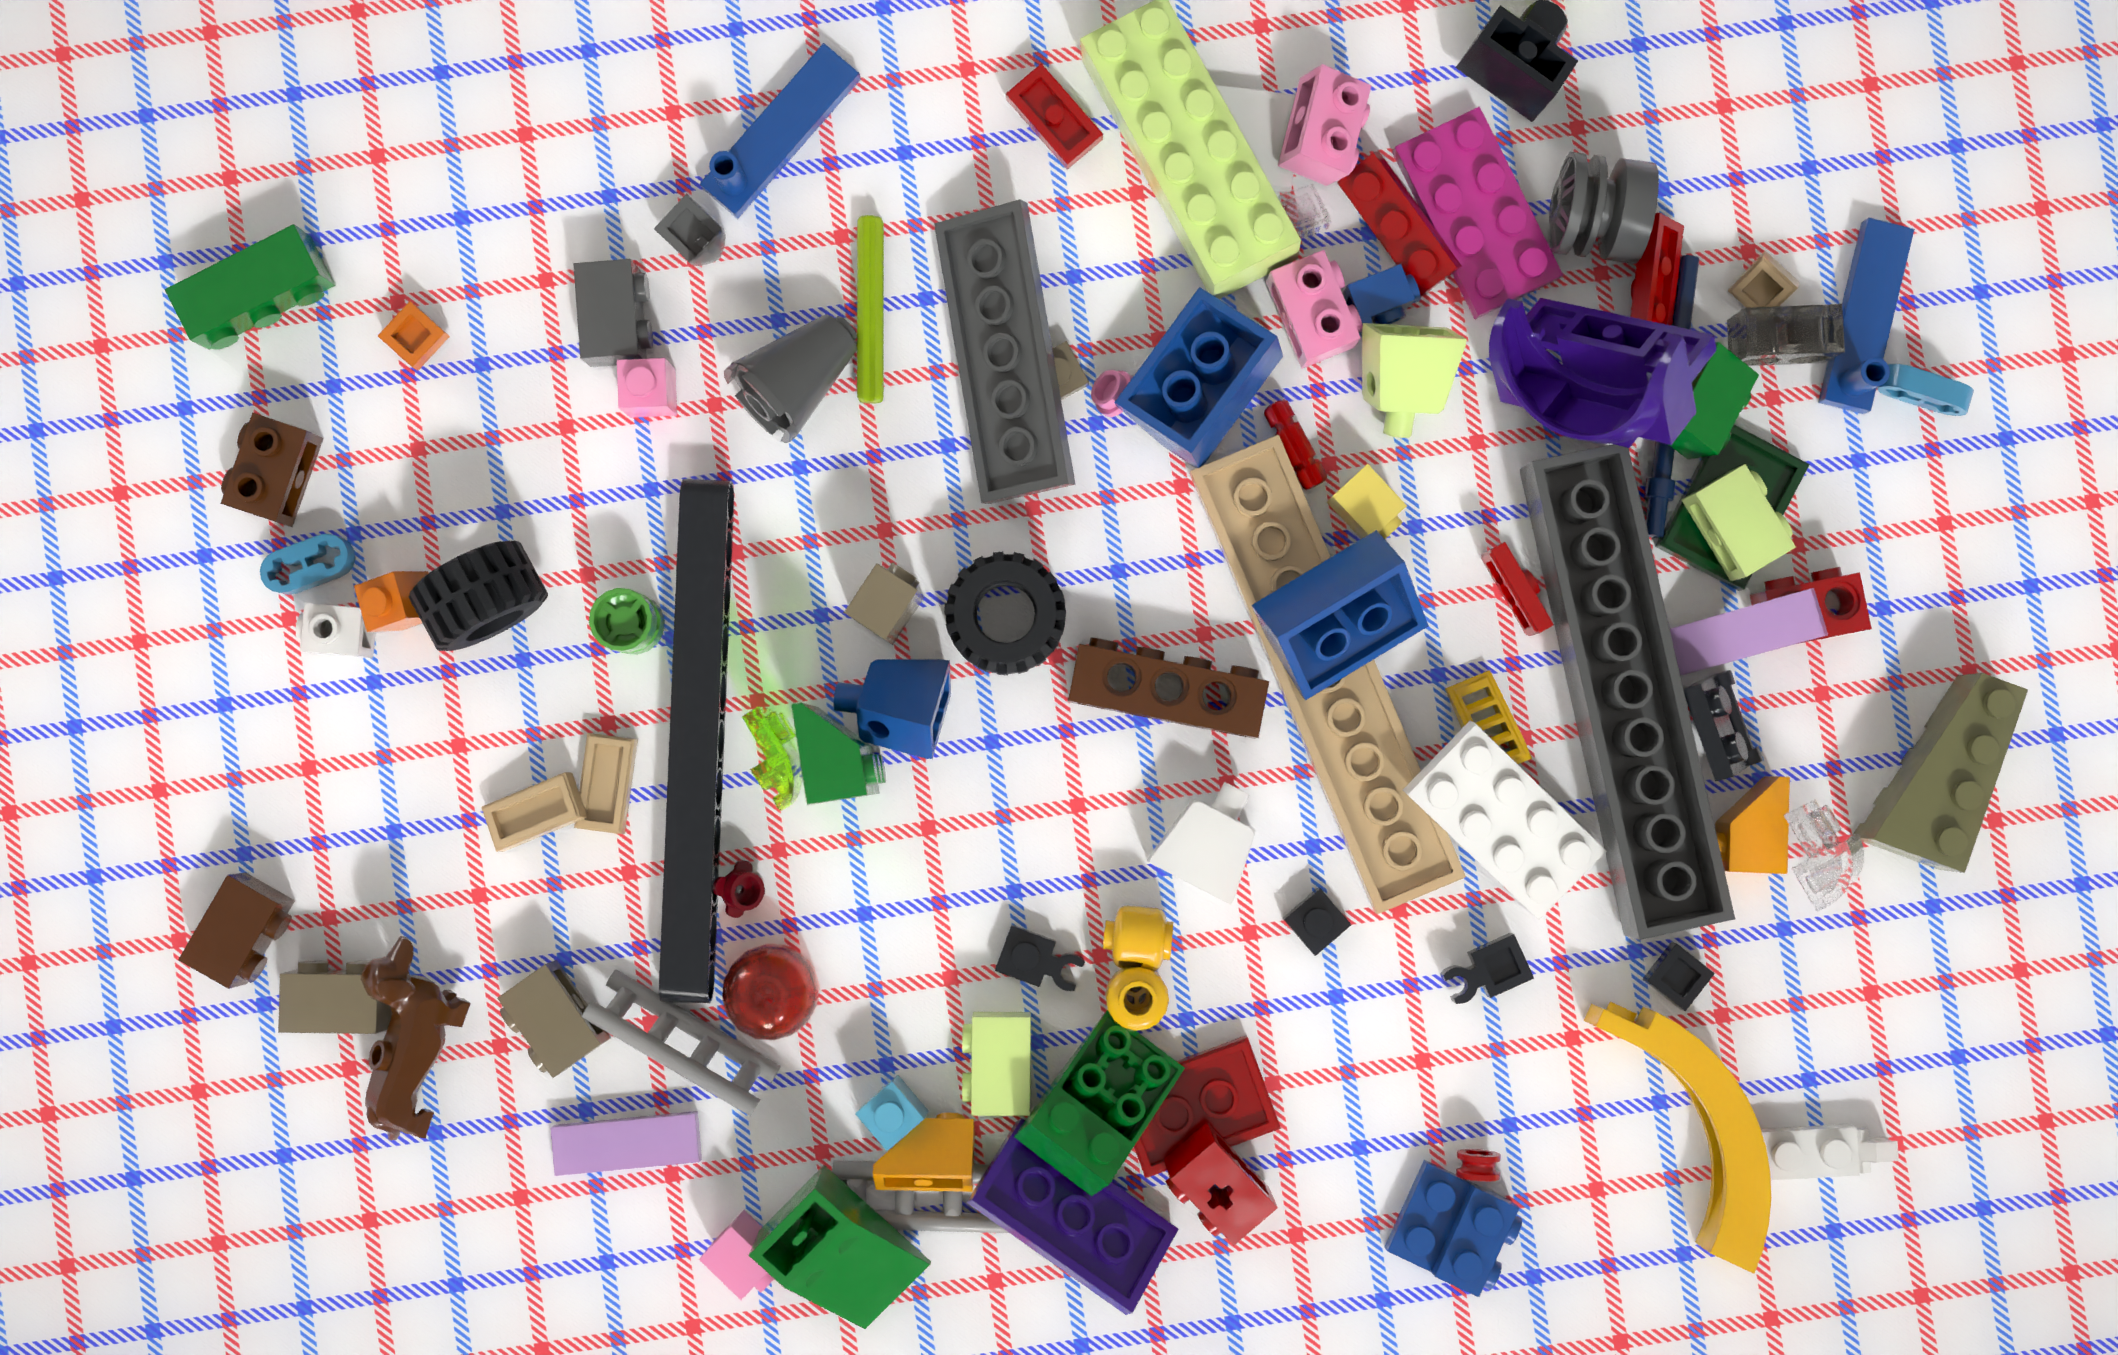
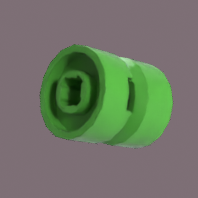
M615 588L604 592L595 600L590 610L589 625L592 635L601 645L614 651L635 655L647 652L658 644L664 633L665 620L661 608L654 600L631 589Z

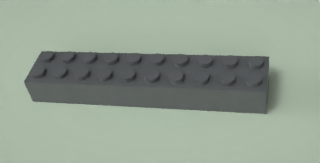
M1612 444L1532 461L1519 471L1604 849L1607 851L1605 854L1624 936L1642 940L1735 920L1629 448Z

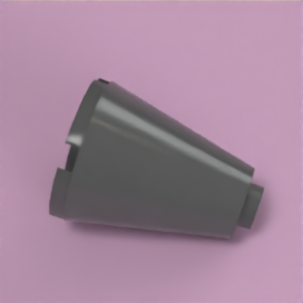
M825 314L732 362L723 370L724 378L727 384L734 379L736 380L741 390L735 397L750 416L771 435L779 429L784 433L781 442L788 443L799 434L857 351L854 341L857 338V334L850 323L843 317L837 316L834 318Z

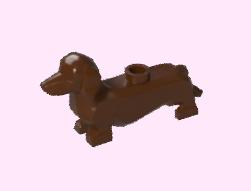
M405 936L398 938L386 957L372 959L368 962L361 974V981L366 993L374 1000L390 1006L392 1010V1018L383 1041H376L369 1053V1066L373 1071L365 1096L368 1123L376 1129L388 1132V1140H397L400 1132L419 1138H426L434 1112L429 1109H421L418 1113H415L418 1101L417 1091L443 1049L446 1035L444 1026L463 1027L471 1004L464 998L456 997L457 993L452 990H443L441 992L438 985L424 976L409 974L414 948L412 942Z

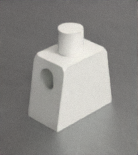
M1224 782L1212 807L1192 799L1151 852L1147 861L1232 905L1256 831L1237 821L1250 795Z

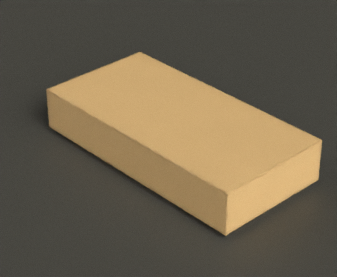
M587 733L579 789L587 818L575 822L574 828L625 834L638 739Z
M564 772L481 807L496 852L507 851L587 818L572 772Z

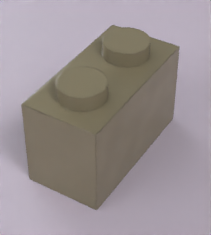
M893 562L888 569L876 563L844 613L893 645L924 599L916 589L920 582L912 574Z
M557 960L544 964L497 998L503 1006L500 1009V1014L507 1026L515 1033L521 1032L530 1045L528 1055L534 1065L543 1073L548 1071L552 1078L567 1070L611 1038L606 1031L582 1018L588 1004Z
M328 961L298 962V969L281 973L278 1033L377 1034L387 1030L392 1018L391 1007L371 998L366 993L361 981V974L370 961L347 962L346 970H329Z

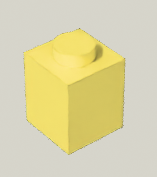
M1369 464L1364 466L1327 501V504L1360 539L1375 530L1386 539L1403 523L1397 515L1407 507Z

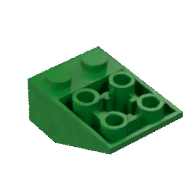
M1107 1010L1039 1099L1030 1116L1026 1118L1014 1138L1090 1196H1093L1111 1183L1185 1068L1137 1031L1123 1028L1113 1020Z
M825 1165L759 1230L748 1255L785 1289L863 1329H866L931 1264V1261Z

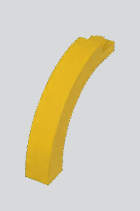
M1610 1001L1605 1010L1591 1003L1584 1019L1585 1022L1628 1041L1647 1052L1673 1074L1690 1097L1702 1121L1711 1158L1710 1197L1706 1215L1695 1243L1710 1254L1755 1274L1769 1227L1771 1173L1767 1149L1759 1122L1742 1088L1719 1057L1699 1038L1678 1023L1646 1007H1642L1636 1022L1633 1023L1637 1014Z

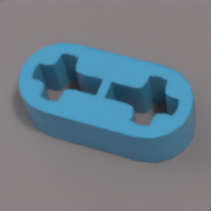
M1888 364L1890 368L1889 379L1877 388L1880 393L1890 398L1951 416L1966 415L1974 393V389L1967 384L1902 364Z
M328 533L317 535L267 555L261 563L260 577L265 587L273 592L286 595L298 594L348 574L355 563V550L351 543L342 537ZM327 545L340 550V555L334 558V567L326 563H313V560L327 554ZM282 562L290 566L302 564L303 569L292 572L289 575L290 583L276 579V574L282 571Z

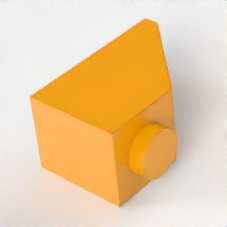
M1764 776L1715 822V831L1724 871L1788 874L1790 777Z
M947 1112L938 1114L936 1118H925L873 1164L875 1189L973 1192L974 1119H965L961 1114Z

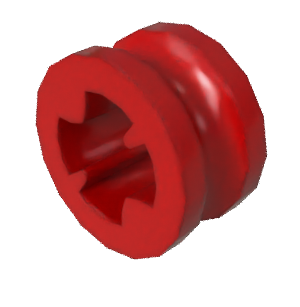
M1461 1149L1457 1151V1158L1462 1162L1461 1167L1456 1169L1457 1177L1486 1182L1500 1180V1172L1495 1169V1164L1501 1161L1500 1153L1482 1149Z

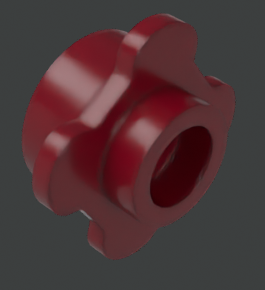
M737 861L734 869L725 877L720 876L716 878L713 884L714 894L721 896L726 904V914L733 918H739L744 914V911L756 908L765 894L762 879L757 874L752 873L753 866L748 861ZM738 885H741L740 893L736 892Z

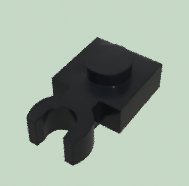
M1011 924L995 971L1040 987L1045 974L1051 976L1054 983L1060 989L1075 991L1076 983L1064 979L1061 975V970L1066 964L1070 963L1083 967L1085 960L1075 953H1065L1061 956L1054 955L1052 953L1056 940Z
M1508 933L1468 951L1467 954L1472 963L1471 966L1464 968L1453 965L1445 968L1440 973L1441 978L1445 981L1456 976H1461L1464 980L1463 990L1450 996L1455 1004H1463L1470 1001L1475 996L1477 988L1483 987L1487 997L1492 998L1534 979L1513 933Z

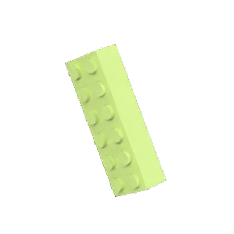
M1153 0L1080 38L1082 62L1207 292L1221 299L1268 275L1270 271L1297 260L1301 239L1169 0Z

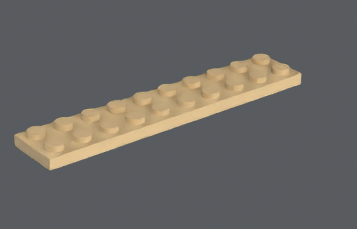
M1279 434L1190 471L1189 474L1374 913L1380 914L1465 878L1466 875L1448 833L1403 791L1419 774L1421 769L1375 660L1370 661L1305 700L1267 640L1252 608V604L1331 558Z

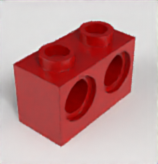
M1841 567L1811 572L1812 582L1795 585L1794 576L1764 582L1766 591L1750 595L1751 605L1814 588L1828 635L1809 641L1872 629L1860 572L1842 576ZM1828 591L1835 593L1839 599L1840 606L1836 614L1831 613L1826 607L1825 597Z

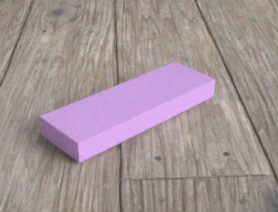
M1814 588L1670 629L1681 675L1828 635Z
M698 1111L557 1124L551 1127L554 1176L697 1163L702 1160Z

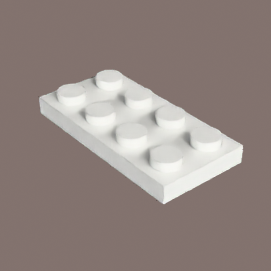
M1471 720L1403 789L1415 803L1538 920L1607 852Z

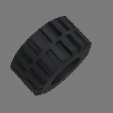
M514 540L486 544L449 560L423 577L411 590L408 597L438 651H453L483 642L520 623L538 610L547 599L548 592L522 544Z
M1003 551L993 552V556L986 558L981 556L973 560L974 563L967 569L964 567L957 574V580L954 584L951 583L947 592L948 600L944 607L945 625L954 646L969 663H972L978 669L998 675L1021 674L1028 672L1029 669L1041 665L1059 645L1065 627V599L1062 590H1060L1057 584V579L1043 567L1042 563L1036 559L1030 560L1024 554L1014 552V554H1004ZM1001 586L1018 588L1030 598L1034 606L1035 614L1032 627L1019 640L1008 643L995 641L989 638L979 626L977 619L979 603L984 595L994 588Z

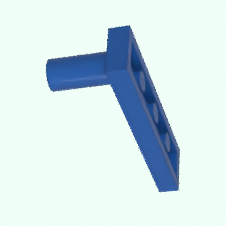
M823 43L730 150L720 151L712 156L709 162L710 172L701 181V188L735 218L739 219L861 80L860 73Z
M1870 217L1861 222L1818 403L1866 414L1872 409L1876 388L1883 385L1889 379L1890 368L1883 359L1915 229Z

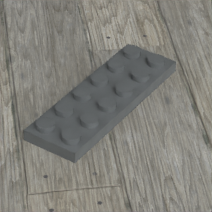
M1019 199L934 223L981 503L992 504L1076 485L1028 203Z

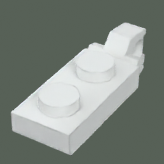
M1838 1124L1761 1129L1767 1149L1771 1181L1860 1176V1173H1871V1162L1899 1161L1898 1142L1891 1141L1886 1136L1869 1137V1131L1866 1127Z

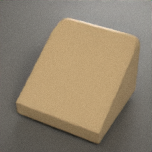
M1764 251L1728 289V292L1763 323L1798 289L1799 281L1769 253Z

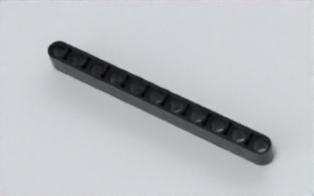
M683 479L680 487L659 996L661 1002L710 1004L714 993L718 896L713 892V884L716 878L719 877L734 520L733 482L728 480Z

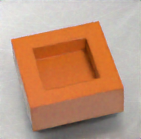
M411 301L378 334V337L417 371L450 337Z

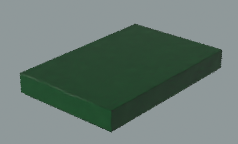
M1734 424L1730 431V441L1720 451L1719 455L1701 458L1664 529V537L1659 538L1655 547L1741 591L1747 586L1752 574L1745 578L1730 581L1681 499L1728 471L1746 464L1749 471H1755L1765 483L1767 488V495L1765 497L1774 512L1784 515L1810 464Z

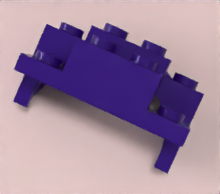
M1508 298L1494 321L1489 339V359L1500 402L1523 407L1539 423L1560 435L1595 443H1611L1630 448L1638 437L1669 445L1673 444L1696 414L1692 381L1717 350L1713 334L1540 298L1527 314L1525 313L1523 301ZM1546 349L1560 352L1563 365Z

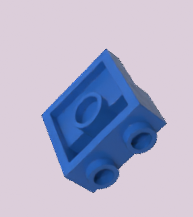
M1424 1160L1384 1248L1387 1252L1430 1271L1434 1277L1476 1297H1480L1484 1287L1491 1290L1499 1279L1502 1263L1496 1259L1503 1244L1512 1245L1518 1237L1522 1225V1219L1516 1216L1519 1207L1510 1199L1469 1180L1459 1178L1456 1174Z

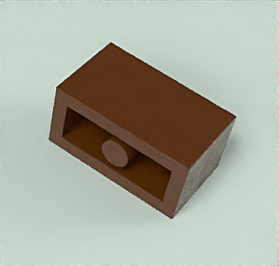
M246 872L227 875L178 961L228 989L246 985L248 982H254L266 966L268 958L264 954L272 940H278L288 928L292 919L288 912L295 900Z

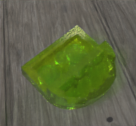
M758 706L743 715L742 718L767 759L750 770L763 790L774 787L779 792L778 795L773 797V801L776 807L783 811L794 804L803 782L799 754L791 742V739L796 737V733L783 712L778 714L776 710L773 711L772 709Z

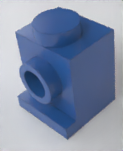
M1401 264L1348 284L1342 292L1347 306L1353 304L1356 307L1362 325L1363 323L1373 324L1376 321L1378 324H1393L1406 317L1404 310L1408 309L1411 304L1421 300L1420 291L1414 277L1411 274L1405 275Z

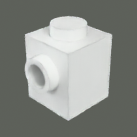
M304 603V612L299 615L296 622V638L300 642V651L373 659L376 632L366 631L360 608Z

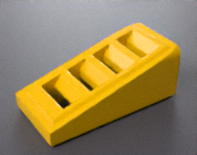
M1490 670L1445 688L1461 729L1470 720L1473 721L1471 714L1493 706L1496 714L1475 722V724L1482 730L1500 724L1503 732L1490 738L1497 745L1508 742L1511 750L1505 753L1517 764L1532 759L1526 742ZM1485 688L1488 697L1465 705L1462 699L1463 696Z

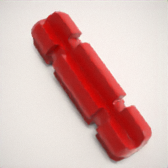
M1285 399L1279 400L1265 409L1264 416L1270 427L1276 428L1275 436L1279 434L1292 467H1297L1299 472H1297L1296 476L1305 490L1312 489L1323 483L1327 479V474L1321 462L1314 460L1313 457L1316 453L1299 421L1294 422L1293 417L1295 414L1289 402Z

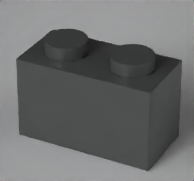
M632 259L573 263L580 359L590 367L616 366L617 360L647 359L646 349L653 348L650 320H644L643 302H648L650 299L647 274L640 273V269Z

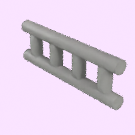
M615 969L609 977L606 986L617 992V994L606 1008L591 1001L585 1009L582 1018L751 1116L760 1099L748 1091L758 1076L772 1083L781 1066L673 1002H661L659 994ZM633 1003L659 1017L648 1033L623 1019ZM675 1027L700 1041L690 1057L664 1043ZM717 1051L741 1065L732 1082L707 1068V1065Z
M834 1160L832 1172L839 1179L847 1180V1186L866 1202L867 1181H874L873 1164L876 1161ZM974 1164L973 1184L979 1183L989 1165ZM895 1190V1211L875 1210L896 1230L1009 1233L982 1213L962 1212L963 1192L943 1191V1212L914 1211L915 1191Z

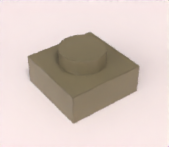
M1067 341L1052 348L1061 400L1089 386V381Z

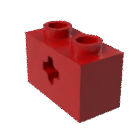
M1208 1122L1164 1158L1169 1175L1166 1184L1171 1192L1183 1204L1190 1200L1200 1210L1197 1215L1206 1229L1215 1237L1222 1233L1233 1246L1278 1209L1269 1186Z

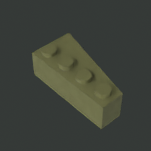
M1985 673L1957 675L1924 725L1926 730L1914 748L1908 749L1900 762L1902 766L1887 788L1883 787L1873 803L1875 807L1865 822L1858 825L1851 838L1938 870L1965 873L2028 689Z

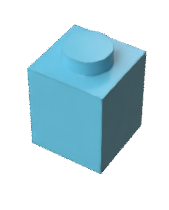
M897 1075L855 1114L884 1149L888 1151L924 1120L929 1110L901 1077Z

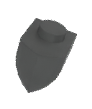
M687 193L654 227V230L693 266L713 263L719 260L723 253L726 240L724 228Z

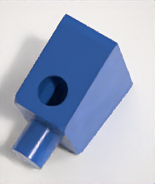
M876 659L870 663L863 685L837 683L834 693V710L857 714L858 735L865 743L926 759H933L951 697L950 660Z

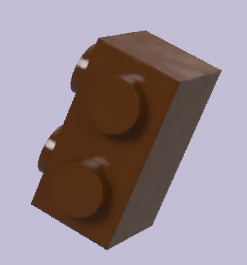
M252 412L250 421L245 423L239 432L237 439L239 452L234 466L226 472L223 478L221 491L224 495L220 504L293 527L324 438L307 430Z

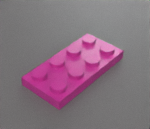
M1480 106L1394 147L1392 154L1418 206L1462 265L1452 275L1474 320L1502 307L1508 298L1517 300L1559 280L1563 276Z

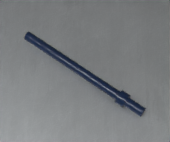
M1683 255L1680 257L1672 326L1689 330L1691 329L1700 260L1697 256ZM1657 441L1652 477L1646 478L1644 498L1648 500L1646 527L1648 536L1651 538L1664 537L1668 502L1673 501L1676 483L1675 480L1671 479L1675 449L1668 444Z

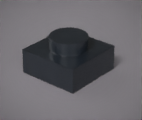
M1319 887L1282 918L1314 956L1319 954L1351 926V923Z
M1671 942L1642 980L1677 1008L1686 1012L1715 973L1680 945Z

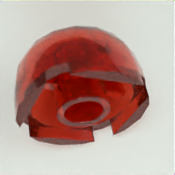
M766 943L748 949L732 962L724 978L722 1001L727 1017L739 1031L754 1039L776 1041L794 1035L809 1022L819 1003L820 983L815 967L801 953L786 944ZM764 988L769 989L771 993H767ZM773 998V1002L770 1005L766 1004L767 999Z

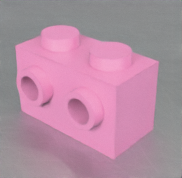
M1324 64L1302 76L1299 80L1278 166L1325 186L1349 175L1358 161L1359 149L1356 146L1360 130L1364 127L1370 114V105L1367 102L1372 85Z
M1325 250L1270 271L1266 284L1301 369L1353 349L1361 339L1359 332H1362L1363 327L1360 315L1353 304L1347 306L1341 292V288L1345 287L1341 269L1335 260L1329 262ZM1322 328L1328 329L1330 333L1324 331Z

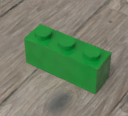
M292 224L164 290L189 340L208 350H219L236 343L239 340V334L253 327L264 328L276 323L281 319V313L295 306L303 307L318 302L324 297V291L336 285L311 236L295 224Z

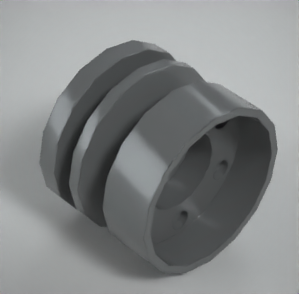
M1570 151L1561 167L1550 202L1549 243L1551 251L1555 254L1567 255L1573 246L1575 255L1586 257L1591 252L1598 237L1600 258L1636 264L1647 247L1657 208L1659 172L1656 163L1620 158L1608 179V166L1604 156L1593 155L1588 162L1586 154Z

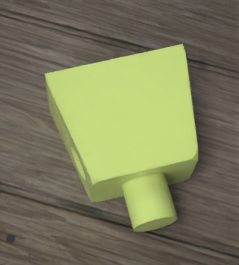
M1363 323L1362 395L1363 399L1374 408L1386 412L1383 428L1384 434L1398 438H1409L1412 435L1415 413L1439 414L1444 410L1466 346V338L1447 327Z

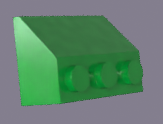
M804 703L791 704L807 805L880 794L878 784L886 783L882 754H874L873 747L870 744L863 742L859 736L819 707Z

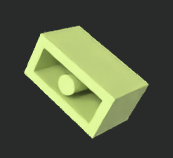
M1746 464L1728 471L1681 499L1730 581L1745 578L1796 548L1790 538L1793 534L1790 524L1781 513L1774 512L1765 497L1767 495L1765 483L1755 471H1749Z
M973 1012L972 1024H963L962 1052L972 1053L971 1073H963L962 1102H971V1116H1030L1031 1012Z

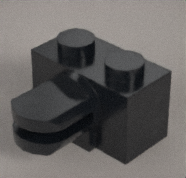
M1547 0L1534 2L1525 10L1520 18L1500 5L1477 35L1456 66V69L1533 122L1556 96L1578 62L1577 59L1557 46L1566 31L1568 19L1564 11L1557 4Z

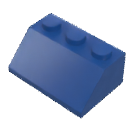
M1199 287L1114 403L1163 447L1195 468H1199L1205 464L1282 359L1283 353L1278 336Z
M1377 530L1252 604V608L1267 640L1305 700L1429 626L1405 561Z

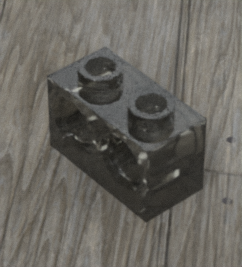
M1842 304L1744 308L1727 320L1728 350L1748 366L1825 363L1845 352Z

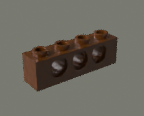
M1090 637L1089 645L1079 644L1068 698L1069 703L1252 739L1259 738L1269 681L1258 679L1259 670L1231 665L1230 673L1211 670L1212 661L1191 656H1184L1183 664L1165 661L1164 651L1145 647H1137L1136 655L1117 651V642ZM1122 664L1132 669L1135 675V682L1131 689L1117 691L1110 686L1107 676L1113 666ZM1172 674L1180 680L1182 690L1177 699L1167 701L1157 695L1155 682L1160 675ZM1209 683H1219L1228 692V702L1221 710L1210 709L1203 701V690Z

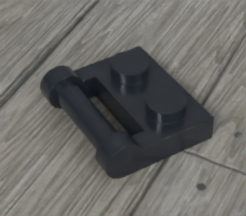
M1731 670L1705 677L1683 689L1715 782L1734 777L1750 765L1763 761L1759 746L1753 747L1731 685L1736 682Z

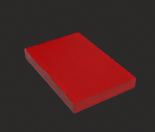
M1247 1035L1177 1060L1185 1069L1135 1144L1134 1149L1144 1176L1148 1178L1167 1171L1164 1158L1206 1122L1231 1147L1281 1129Z

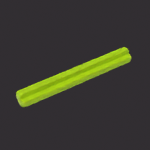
M874 215L860 216L857 220V398L859 402L865 404L881 403L884 399V223L880 216Z

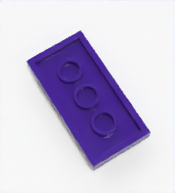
M1023 1118L1017 1120L966 1203L1125 1315L1133 1313L1179 1229L1112 1181L1108 1186L1090 1196L1014 1138L1025 1121Z

